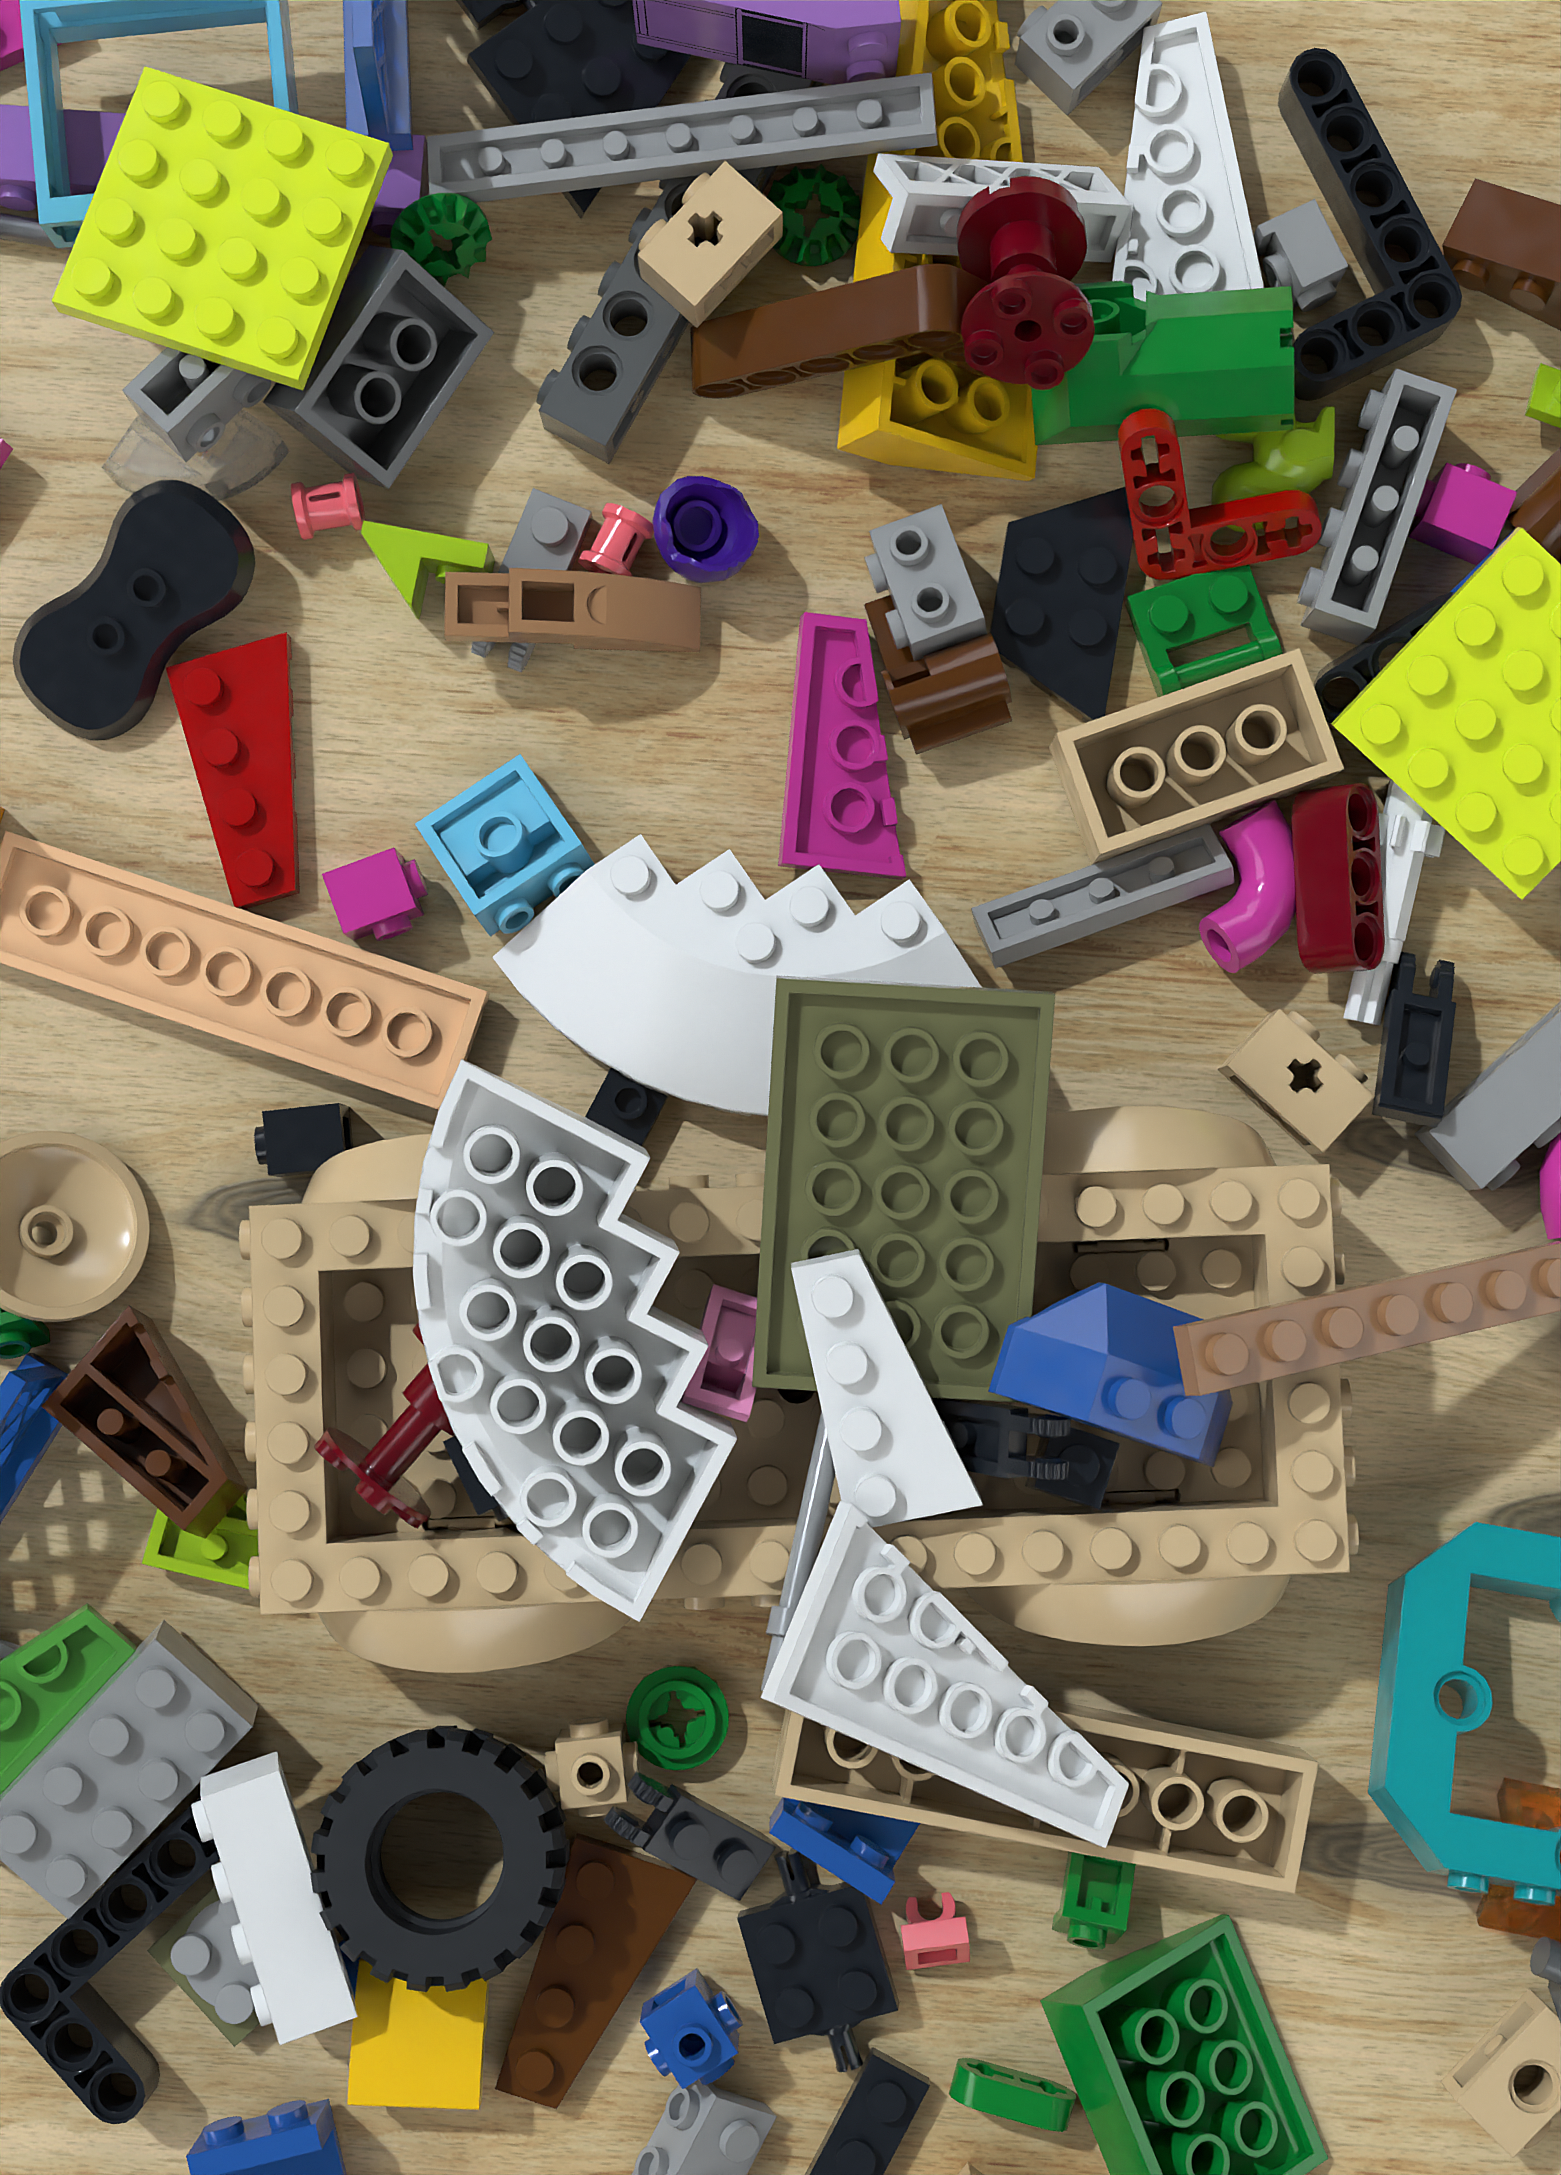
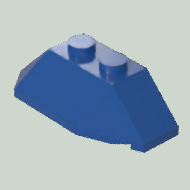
M1100 1282L1052 1304L1032 1317H1025L1008 1325L988 1392L1059 1416L1068 1417L1071 1420L1211 1467L1215 1465L1233 1404L1230 1389L1202 1396H1185L1173 1327L1204 1319Z

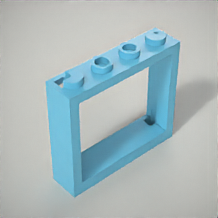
M19 0L39 225L56 248L73 247L94 195L71 196L57 43L266 22L274 107L299 115L288 0Z

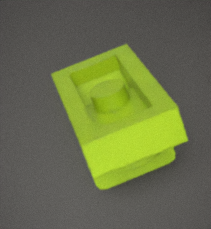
M363 520L362 536L417 619H420L429 572L435 573V580L442 584H445V572L493 573L495 558L487 543Z

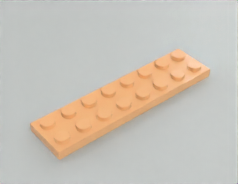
M5 831L0 845L1 964L437 1110L441 1106L461 1059L467 1061L490 995L485 990Z

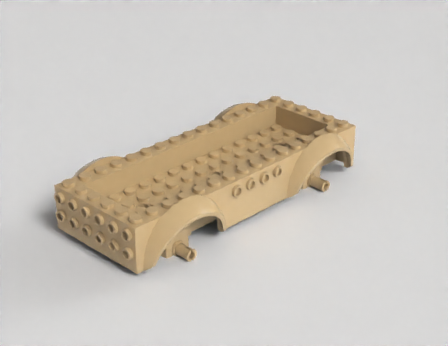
M1115 1106L1047 1115L1032 1316L1052 1304L1098 1282L1109 1284L1204 1320L1336 1291V1285H1343L1345 1281L1344 1251L1340 1244H1333L1332 1218H1339L1342 1211V1192L1339 1179L1330 1178L1329 1164L1277 1166L1263 1138L1256 1130L1242 1121L1216 1113L1163 1106ZM431 1134L382 1140L346 1150L324 1162L315 1171L301 1204L249 1206V1220H242L239 1228L241 1258L251 1262V1287H244L242 1290L241 1316L244 1327H252L253 1354H246L243 1361V1385L247 1395L254 1394L255 1421H248L245 1428V1454L248 1462H256L257 1489H249L246 1512L249 1529H258L259 1556H252L250 1559L248 1583L251 1597H260V1615L318 1613L330 1636L350 1653L360 1658L394 1668L433 1673H475L547 1662L587 1649L605 1640L620 1630L632 1618L593 1596L567 1576L563 1568L553 1562L536 1544L534 1546L517 1529V1525L510 1517L498 1522L493 1511L484 1516L477 1515L443 1441L453 1437L452 1435L441 1430L402 1476L423 1498L431 1510L430 1517L418 1529L405 1522L392 1509L385 1515L373 1508L355 1490L356 1485L362 1479L349 1468L345 1472L337 1469L315 1450L314 1445L328 1427H333L346 1433L371 1450L410 1405V1402L404 1397L402 1392L428 1362L425 1347L412 1330L419 1322L413 1279L414 1218L423 1161ZM765 1173L735 1174L736 1187L709 1188V1175L669 1177V1190L637 1191L634 1188L622 1214L673 1239L680 1252L652 1306L699 1329L706 1301L713 1284L757 1297ZM1080 1241H1082V1243H1095V1244H1080ZM1338 1363L1230 1389L1233 1404L1214 1467L1071 1420L1070 1427L1120 1443L1100 1509L1088 1508L1025 1487L1028 1477L1007 1479L968 1471L981 1496L983 1505L873 1527L872 1529L887 1544L894 1545L910 1561L909 1566L931 1589L965 1587L970 1597L996 1618L1024 1631L1071 1642L1140 1647L1180 1644L1223 1635L1252 1624L1271 1611L1282 1598L1292 1575L1350 1572L1349 1555L1357 1554L1359 1550L1357 1519L1355 1514H1347L1346 1487H1353L1356 1478L1353 1449L1351 1446H1344L1342 1419H1350L1352 1415L1350 1383L1348 1379H1340V1364ZM757 1387L750 1417L747 1422L715 1413L731 1422L737 1440L652 1600L684 1598L685 1609L706 1610L724 1607V1597L751 1596L752 1606H779L822 1411L818 1391H812L807 1397L795 1400L783 1395L778 1388ZM987 1401L1028 1408V1413L1056 1415L1024 1403ZM1027 1433L1026 1456H1035L1040 1440L1038 1435ZM836 1474L819 1552L838 1504L841 1501Z

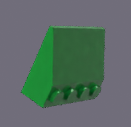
M1221 1914L1091 1969L1040 2000L1110 2175H1306L1328 2159L1229 1915Z

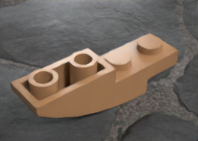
M509 568V573L445 572L444 636L446 641L574 644V649L700 652L701 587L633 576L552 569Z

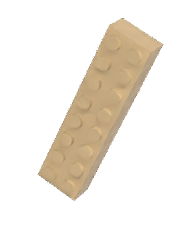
M1046 1699L1049 1702L1048 1707L1071 1730L1079 1732L1129 1783L1106 1848L785 1709L771 1779L775 1796L1295 1894L1319 1764L1318 1761L1300 1747Z

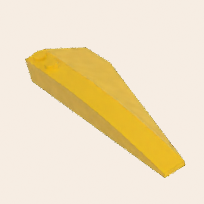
M899 0L901 29L896 77L932 73L938 146L881 152L880 154L1023 162L1014 80L1006 79L1003 53L1010 49L1007 22L999 21L997 0ZM878 153L868 154L853 282L925 264H948L961 269L959 256L890 253L882 242L881 236L893 197L873 172ZM926 352L844 371L837 449L894 466L1030 481L1035 479L1038 445H1035L1031 387L1028 384H1011L996 380L990 376L978 375Z

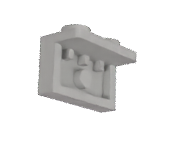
M698 2079L684 2089L678 2084L677 2088L670 2094L665 2111L647 2146L640 2152L632 2175H747L777 2116L765 2103L717 2088L712 2082L702 2085Z

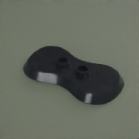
M160 480L134 492L125 500L117 512L101 558L94 569L77 587L36 610L20 629L14 645L12 660L15 677L25 695L53 723L81 738L108 740L120 736L135 727L151 707L166 664L178 647L197 631L222 619L233 611L247 594L255 569L254 547L247 532L237 518L216 498L190 483L180 480Z

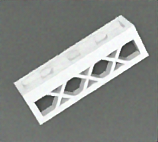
M878 153L873 170L893 197L881 236L882 242L890 253L959 256L957 250V224L966 204L976 193L988 186L990 194L1000 188L1010 187V178L1034 176L1045 178L1058 183L1070 191L1077 201L1078 211L1085 221L1087 253L1084 261L1111 262L1118 237L1122 233L1131 208V204L1099 167Z

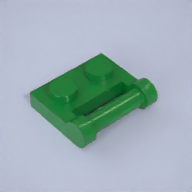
M1249 564L1193 574L1127 596L1124 602L1157 697L1283 654L1279 639L1271 628ZM1245 628L1247 631L1249 643L1175 668L1170 663L1167 653Z

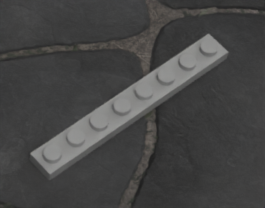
M932 73L427 136L429 195L454 193L465 196L477 203L695 176L705 172L712 174L724 161L735 170L938 146Z

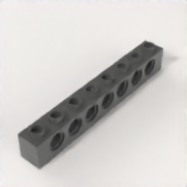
M725 62L720 75V82L724 84L715 100L824 86L825 83ZM778 165L736 171L763 194ZM700 175L660 180L659 188L663 192L652 210L644 207L638 214L628 238L632 246L622 264L616 261L612 262L602 278L598 289V296L602 297L592 317L589 318L583 315L575 325L567 344V349L571 351V354L560 372L555 369L549 372L537 395L536 402L541 405L539 413L545 430L608 464L612 461L690 323L641 278L637 256L640 252L638 246L645 233L654 223L660 219L668 222L684 205L682 204V198L686 190ZM715 235L708 242L715 246L718 244L717 236ZM700 237L695 238L696 247L704 242ZM634 316L646 322L643 331L635 336H623L614 330L615 325L625 317ZM596 370H606L616 376L614 383L602 391H593L583 385L585 378Z

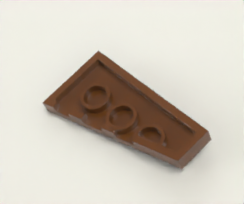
M580 1833L576 1834L570 1852V1859L566 1866L565 1878L567 1880L563 1893L547 1924L495 2087L496 2090L554 2109L558 2108L697 1881V1878L660 1859Z

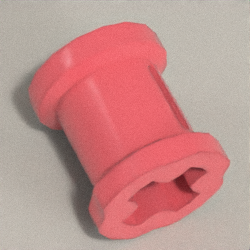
M355 473L345 474L343 481L305 487L302 482L291 484L294 514L303 540L313 539L315 531L350 525L356 531L362 529L363 520L366 521L360 487Z
M606 503L602 511L605 521L591 550L583 551L578 562L589 572L633 576L629 570L644 539L652 538L654 534L653 524L640 514L621 505Z

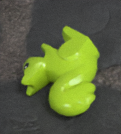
M1326 406L1319 413L1316 422L1311 423L1296 421L1294 413L1293 430L1215 435L1220 439L1253 444V462L1233 465L1219 474L1212 485V505L1285 490H1299L1309 494L1323 480L1331 479L1334 465L1335 407ZM1263 522L1255 523L1256 530L1263 529ZM1235 525L1227 526L1231 530L1245 532L1241 527Z

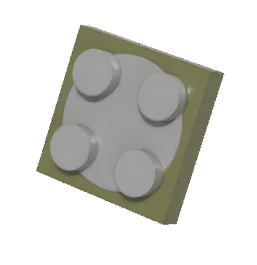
M215 1886L147 1951L235 2047L260 2024L250 1987L258 1985L260 1982L254 1963L241 1965L236 1952L231 1926L239 1924L240 1920L234 1901L222 1904Z

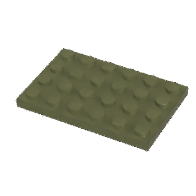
M776 975L752 1387L818 1391L791 1263L859 1249L932 1398L1018 1402L988 1392L1008 1325L1025 1317H1032L1055 994L1053 992Z

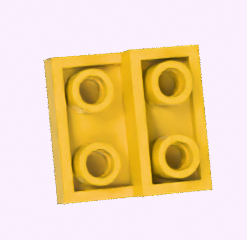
M360 1958L355 1992L357 2017L353 2018L347 2105L479 2110L482 2103L484 2036L488 2025L489 1980L484 1981L481 1978L470 1982L465 1989L446 1992L445 1986H431L427 1992L407 1990L406 1981L393 1977L386 1983L370 1975L373 1966Z

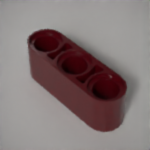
M1363 783L1300 791L1292 805L1291 817L1299 957L1303 966L1314 974L1375 969L1382 960L1385 946L1379 811L1375 795L1369 786Z

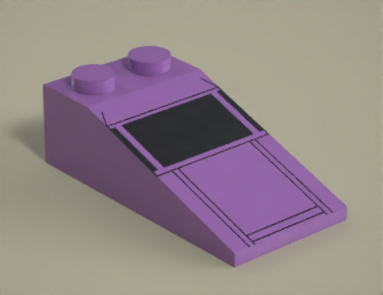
M632 0L637 43L831 85L896 77L901 29L899 0Z

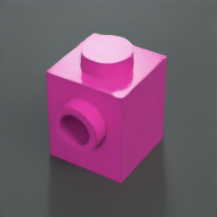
M1446 463L1432 480H1426L1414 515L1416 519L1408 537L1477 566L1493 551L1517 492L1490 481V474L1477 466L1466 463H1458L1454 466Z
M394 847L322 874L342 932L353 941L371 934L375 935L377 941L399 936L413 928L410 920L424 915L419 898L427 896L428 891L419 866L415 859L405 862L403 856Z

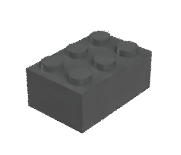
M369 245L345 280L304 390L302 391L276 382L263 403L347 472L355 473L357 479L389 489L494 332L404 250Z

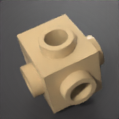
M589 1717L569 1722V1729L560 1730L555 1741V1751L545 1753L547 1785L550 1790H560L561 1809L578 1808L579 1816L596 1817L607 1815L613 1806L617 1807V1803L628 1801L630 1789L627 1784L636 1771L640 1772V1760L637 1742H626L624 1722L608 1724L607 1717ZM586 1762H594L601 1767L603 1777L581 1779L579 1767Z

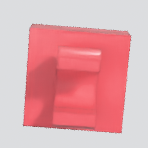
M949 1892L941 1893L943 1913L935 1920L922 1918L919 1914L916 1896L908 1897L906 1902L908 1924L900 1925L906 1970L970 1962L966 1917H956L955 1901Z

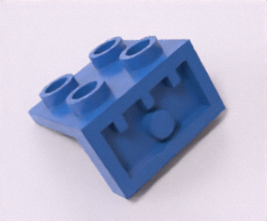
M782 1797L770 1816L769 1833L882 1905L895 1884L893 1867L920 1823Z

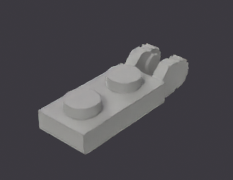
M533 488L498 573H509V568L571 571L591 524L592 512ZM473 642L471 653L486 658L496 642ZM512 643L508 654V667L522 672L525 666H527L536 643Z

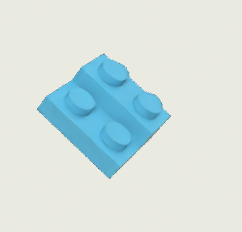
M521 754L415 823L470 910L489 936H492L499 930L509 934L524 928L534 916L532 908L553 894L555 897H558L587 869L595 865Z

